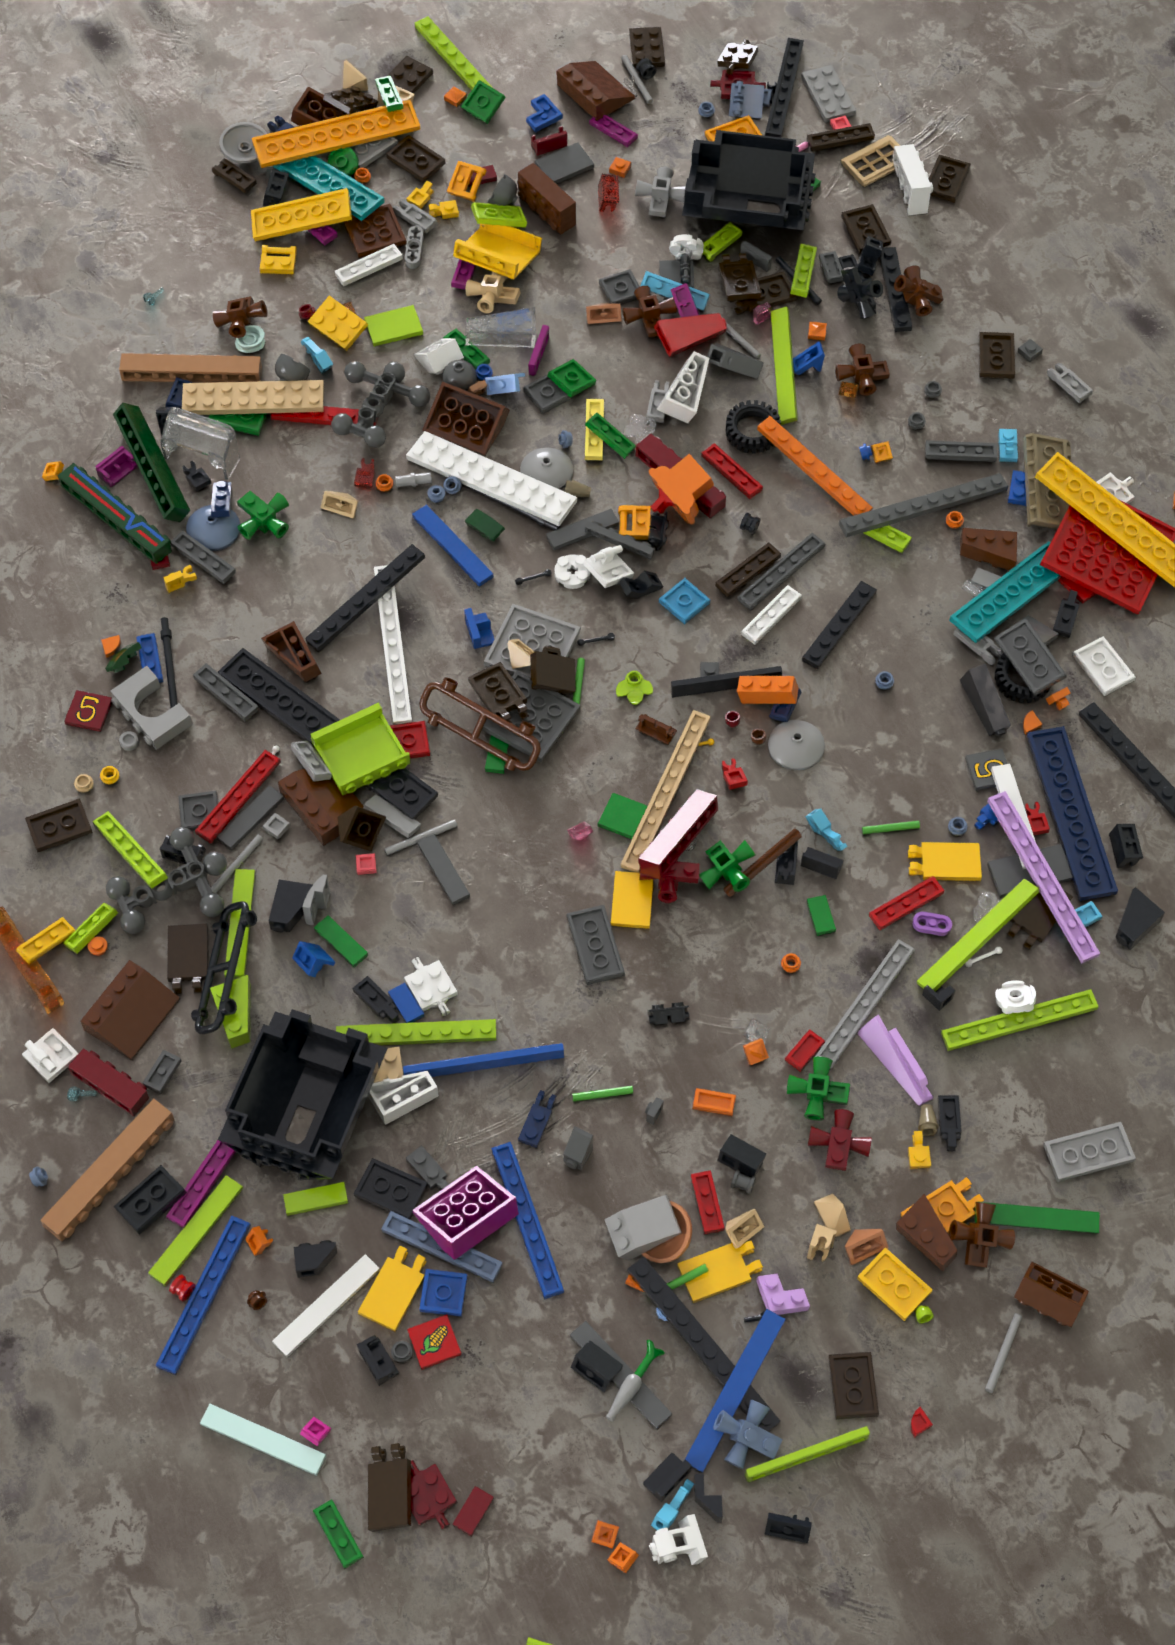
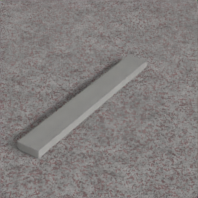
M899 939L896 941L815 1057L821 1056L833 1060L829 1071L832 1070L915 951L913 947Z

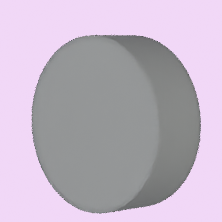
M132 731L124 732L119 738L120 746L126 751L134 750L139 745L138 736Z

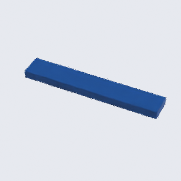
M427 504L412 514L419 525L479 587L494 577L487 566Z

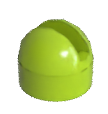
M925 1305L917 1307L915 1311L917 1321L921 1324L929 1322L934 1317L931 1309Z

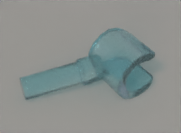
M161 287L153 294L145 293L143 296L144 301H148L149 305H154L155 298L164 289Z
M71 1087L68 1091L67 1099L77 1101L79 1095L97 1096V1091H83L77 1087Z

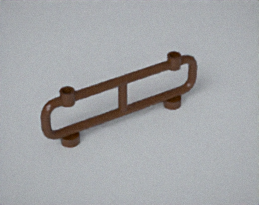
M444 677L442 684L431 682L425 687L419 706L421 712L429 718L427 722L430 725L437 727L440 724L506 762L504 767L508 770L515 771L517 768L527 771L533 768L541 750L538 739L533 736L536 728L534 725L525 721L521 722L520 727L513 725L457 693L455 690L458 683L451 678ZM437 689L480 714L472 734L443 718L440 713L428 709L427 701L432 690ZM487 718L533 745V751L527 763L520 762L518 758L504 753L479 738Z

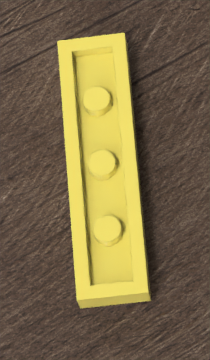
M586 399V422L596 412L604 418V399ZM586 426L585 460H603V440Z

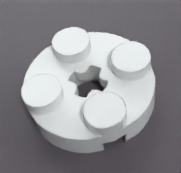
M682 234L675 236L674 240L670 241L669 250L676 260H680L681 255L684 253L688 254L690 260H699L702 257L704 244L699 238L695 240L692 239V235Z
M583 555L559 557L555 565V578L557 582L564 584V587L569 589H577L584 586V583L587 580L589 581L591 577V572L583 565L586 557ZM575 569L577 571H575V574H571L569 570Z
M1008 981L1002 984V988L996 990V1003L1005 1014L1030 1012L1034 1009V1004L1036 1003V991L1033 986L1024 985L1023 981Z

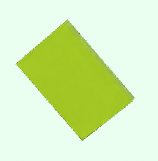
M472 203L471 209L477 224L524 228L527 226L526 218L520 206Z
M414 305L364 317V321L368 324L367 330L373 347L423 335V329Z

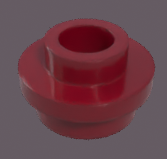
M305 304L299 308L301 319L308 320L316 312L311 304Z

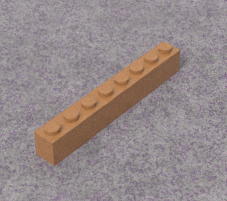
M121 353L119 372L122 381L174 382L177 377L194 383L261 381L262 364L260 356Z
M153 1098L40 1220L43 1227L61 1242L65 1238H69L74 1233L75 1227L88 1218L89 1212L101 1204L103 1197L115 1189L121 1177L126 1176L131 1171L134 1163L140 1161L145 1156L146 1150L150 1146H154L158 1142L159 1136L172 1127L174 1121L172 1112Z

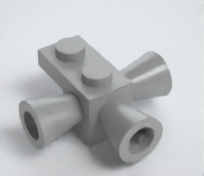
M660 167L657 170V176L654 177L653 185L637 180L635 197L652 195L649 215L665 217L669 198L684 203L686 186L671 187L673 171L668 167Z

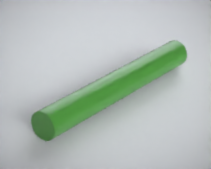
M584 658L577 659L576 692L573 694V701L579 705L585 663Z
M910 821L862 827V834L920 828V822Z
M625 1086L573 1093L572 1098L574 1102L633 1094V1087Z
M703 1264L668 1282L667 1285L673 1290L709 1270L706 1264Z

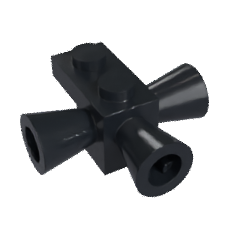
M857 266L842 269L841 273L845 285H841L838 288V298L842 302L849 300L851 303L858 302L860 319L876 314L868 298H878L883 294L882 283L879 280L873 281L872 278L860 279Z

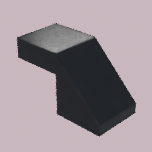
M867 236L858 260L857 269L873 276L876 262L882 252L883 241Z
M643 571L635 580L623 577L619 581L626 596L634 598L643 597L663 588L656 573Z
M695 1474V1502L717 1523H722V1495L704 1496V1474Z

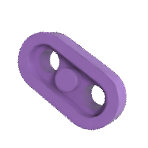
M918 912L913 918L912 925L918 932L945 936L951 931L952 921L945 915ZM942 925V926H944L945 928H944V929H940L938 926Z

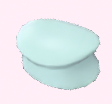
M257 325L246 326L245 336L236 338V348L242 353H253L261 350L265 345L263 329Z

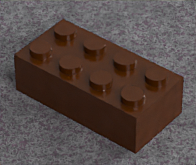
M532 163L518 172V196L533 211L535 210L542 220H545L560 235L576 225V202L536 164Z

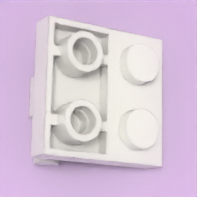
M621 545L602 549L599 553L585 559L583 563L604 588L618 584L623 577L631 579L634 575V572L617 555L623 551Z
M54 1028L35 1043L31 1040L25 1043L27 1050L22 1053L23 1057L48 1083L67 1069L78 1055L75 1049Z

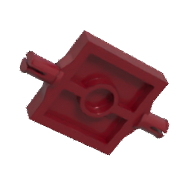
M722 70L721 79L711 80L710 87H720L721 99H730L732 83H737V81H742L743 84L764 85V89H766V82H756L755 71H734L732 75H729L726 72L727 70Z
M412 1460L411 1465L414 1469L411 1467V1511L420 1526L429 1520L437 1519L441 1529H445L446 1527L442 1520L447 1527L450 1523L447 1521L444 1513L458 1502L436 1464L419 1471L414 1460Z

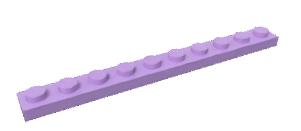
M1006 791L989 797L987 802L1034 883L1039 888L1042 897L1081 964L1100 955L1099 950Z

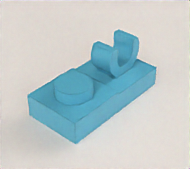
M999 429V462H1017V429Z

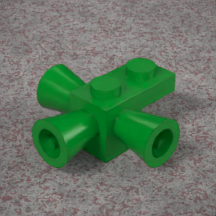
M249 491L237 501L238 506L251 516V519L238 525L239 532L246 539L250 540L258 529L264 534L270 530L277 539L282 538L288 531L289 525L276 518V513L289 507L288 501L282 494L277 492L272 500L266 504L253 492Z
M721 840L705 851L715 864V867L699 874V877L709 890L722 876L726 881L730 880L735 892H740L749 886L750 879L741 872L743 869L739 863L756 856V854L745 840L732 854Z
M813 1057L814 1074L809 1073L808 1081L789 1074L787 1094L806 1093L807 1100H810L804 1117L814 1121L824 1120L823 1102L848 1105L850 1084L830 1081L828 1073L833 1062L830 1058Z

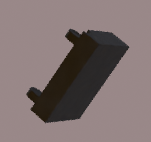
M544 646L542 652L535 651L530 655L531 688L533 690L543 689L558 692L564 696L576 692L575 659L561 656L559 648Z

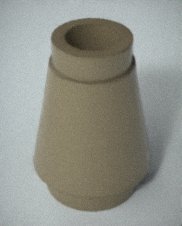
M567 480L564 492L576 497L589 498L591 487L575 480Z
M924 1104L920 1110L918 1129L922 1131L924 1136L935 1135L939 1126L933 1106Z

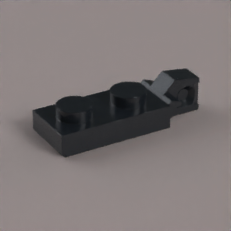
M1071 590L1068 599L1063 598L1053 627V630L1058 632L1060 636L1070 638L1080 606L1079 602L1075 601L1077 591Z
M366 976L352 988L353 992L382 1019L387 1017L392 1024L400 1020L399 1014L395 1011L396 1006L393 1000L369 976Z
M938 1095L940 1136L942 1140H946L947 1151H956V1140L961 1139L962 1133L959 1095Z

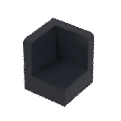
M926 985L922 995L940 1011L953 999L955 990L949 985L946 989L941 986L935 992Z

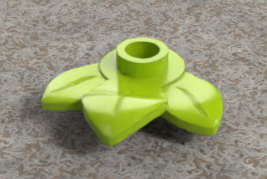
M630 671L626 675L625 680L619 682L616 687V696H627V699L633 705L640 704L644 694H653L652 684L643 679V676L638 671Z

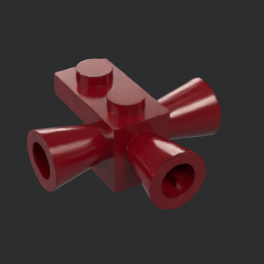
M677 859L661 879L640 873L639 881L658 879V889H660L658 899L664 903H672L677 900L678 882L698 884L700 864L680 862Z
M837 1109L834 1111L835 1127H832L831 1133L811 1126L808 1146H828L825 1167L846 1171L849 1150L869 1157L872 1137H851L852 1130H849L854 1118V1113L845 1109Z

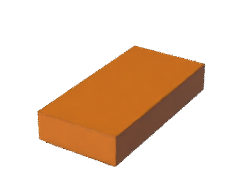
M696 1088L693 1109L733 1116L736 1095Z

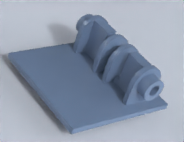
M742 81L732 83L729 116L745 117L749 115L751 118L761 119L764 85L743 84Z

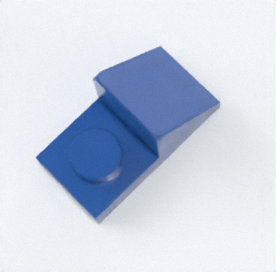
M818 341L793 358V368L798 376L811 367L821 372L825 357L821 342Z

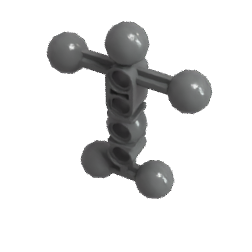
M352 361L345 367L346 379L351 383H359L364 380L375 384L373 392H370V397L363 401L362 408L358 411L357 424L353 423L349 415L340 413L333 417L331 426L338 435L353 433L363 437L368 446L380 447L385 443L386 434L383 428L374 426L377 417L383 413L384 407L394 392L409 397L411 404L416 407H423L429 403L430 392L423 385H416L411 388L400 384L399 382L405 377V369L399 362L388 363L383 373L378 376L367 372L365 366L359 361Z
M178 827L173 830L170 836V843L174 849L182 852L187 864L174 869L169 875L167 873L168 878L152 889L147 883H145V886L136 887L133 895L128 897L130 883L127 879L117 876L112 877L107 882L106 893L108 897L118 902L123 913L120 920L121 928L129 934L139 933L144 928L145 917L138 910H134V907L148 908L153 902L156 904V900H167L172 896L173 892L177 894V891H185L196 885L202 896L200 902L201 912L207 917L219 916L224 909V900L220 895L212 892L206 878L208 874L217 876L225 871L227 867L226 857L220 852H209L204 857L202 864L198 861L192 848L194 843L192 831L185 827ZM196 869H201L198 875H193ZM183 877L182 882L175 883L177 878ZM164 885L165 889L158 892L157 889ZM142 894H147L144 900H139Z

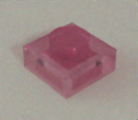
M768 302L757 306L753 310V322L756 325L771 316V305Z
M582 822L567 830L569 836L575 840H583L588 837V834L593 832L591 825L586 822Z

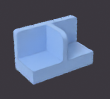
M525 373L486 377L487 395L520 391L518 377H525Z

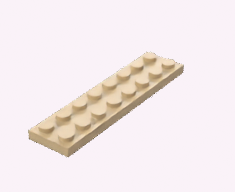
M323 380L183 383L182 415L323 412L324 409Z

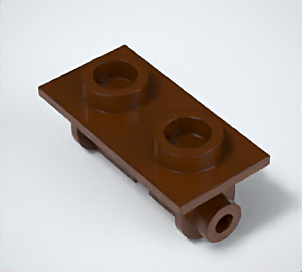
M647 714L639 716L638 721L640 722L635 728L669 745L677 732L672 726L657 721Z

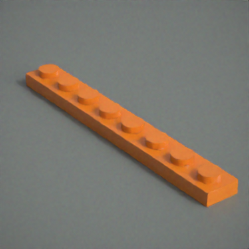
M771 416L758 425L757 430L853 516L873 509L870 504Z

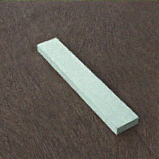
M209 1404L200 1422L206 1428L316 1476L326 1458V1454L212 1404Z

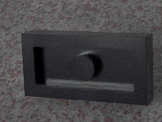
M768 1513L765 1535L808 1543L812 1522H809L808 1517L803 1521L797 1519V1515L790 1518L784 1515Z

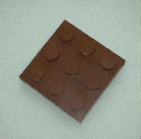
M391 204L378 207L362 221L351 215L352 220L343 222L358 258L368 256L392 244H395L396 247L407 244Z

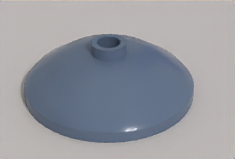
M211 505L199 508L189 517L186 532L210 551H218L227 548L236 541L240 534L238 530L240 521L237 514L231 509L230 517L212 518Z

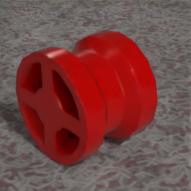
M181 1274L172 1282L169 1292L177 1294L181 1301H185L190 1297L196 1285L193 1282H188L186 1277Z

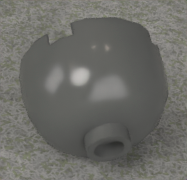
M504 174L487 203L503 206L514 205L518 199L516 195L518 189L515 181Z
M281 354L275 364V372L280 381L306 380L310 369L301 362L297 363L293 360L294 358L285 354Z
M454 360L445 367L442 379L445 383L468 391L469 387L477 382L475 368L469 362Z

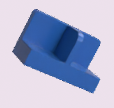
M471 608L464 609L465 622L473 648L477 649L492 645L494 636L487 614L473 615Z
M299 941L292 957L306 974L311 977H316L317 972L322 969L324 964L332 966L335 964V961L319 945Z

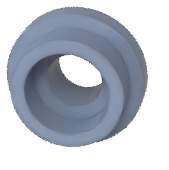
M703 102L699 106L698 112L703 117H710L714 114L715 108L711 102Z
M563 430L559 434V444L563 448L572 446L573 437L571 432Z
M454 476L448 477L443 484L444 490L449 494H456L461 489L460 480ZM452 483H455L454 488H450Z
M438 485L430 487L427 492L428 498L435 503L441 502L445 497L444 488Z
M883 671L876 676L875 683L881 689H889L894 684V678L891 673Z
M955 817L949 821L948 830L953 835H963L967 831V823L963 818Z
M38 1166L33 1168L29 1173L31 1182L36 1187L45 1186L48 1179L47 1172Z

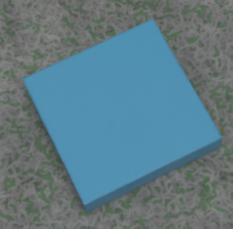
M686 578L659 598V603L683 624H686L711 601Z

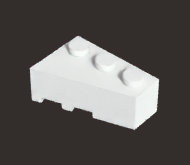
M424 1071L403 1075L402 1078L391 1080L388 1078L383 1079L381 1082L373 1083L368 1097L386 1125L438 1097V1088L429 1072Z

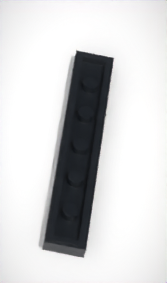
M776 666L671 681V695L674 698L737 689L739 676H782V667Z

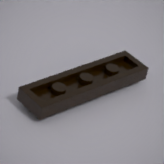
M870 123L807 135V142L811 151L875 139Z
M768 542L716 581L715 586L725 596L729 597L781 558V553Z

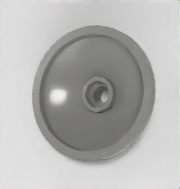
M250 122L233 124L227 127L221 134L219 141L220 149L224 156L231 161L237 163L255 162L258 160L252 143V138L265 135L267 132L261 126Z
M539 448L531 451L524 457L521 462L520 473L561 490L566 486L567 480L571 481L573 464L571 459L558 449Z
M789 720L788 722L780 723L772 730L769 736L768 750L772 759L778 765L789 770L811 768L819 762L824 753L825 743L821 732L814 725L806 721Z

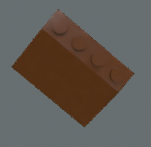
M596 61L569 63L556 70L557 85L589 115L594 117L596 121L635 99V96Z
M442 381L422 431L486 456L503 428L510 410L504 405Z
M305 768L294 771L278 781L280 793L323 846L339 837L338 816L354 806L364 807L353 793H347L342 796L332 777L329 780L313 781Z
M129 960L80 1022L85 1032L128 1059L133 1060L178 1003L180 997L148 971Z

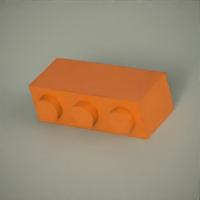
M739 676L737 693L742 704H796L799 687L794 676Z

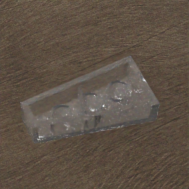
M535 307L466 318L465 345L532 348L535 346Z

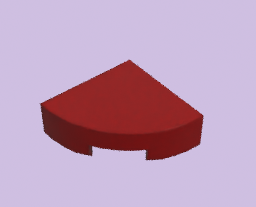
M921 1407L915 1411L911 1419V1432L914 1438L933 1426Z

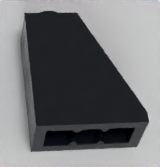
M279 879L268 920L271 930L282 933L284 931L290 932L304 915L302 906L313 884Z
M1136 887L1131 892L1116 934L1118 942L1130 950L1161 922L1165 914L1162 909Z

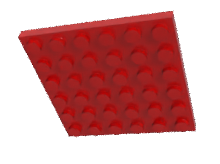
M1121 501L1174 542V527ZM1069 505L1039 564L1137 615L1141 611L1158 575L1071 505Z

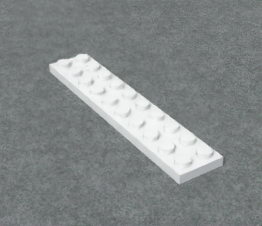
M426 431L423 432L406 454L407 460L445 477H457L461 484L557 526L561 525L577 503L576 496Z

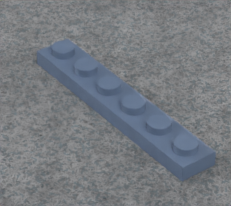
M390 1211L381 1228L382 1232L492 1283H494L503 1265L501 1261L473 1248L454 1260L440 1248L423 1225Z

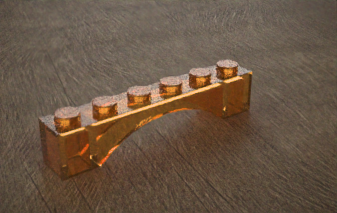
M1 906L0 942L45 1012L49 1014L65 1004L62 996L37 960L28 964L16 952L17 947L25 941L5 908Z

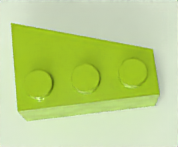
M248 975L233 980L229 998L236 1002L237 1010L234 1014L225 1016L222 1023L231 1049L250 1042L251 984ZM224 983L210 988L217 1010L219 1009Z

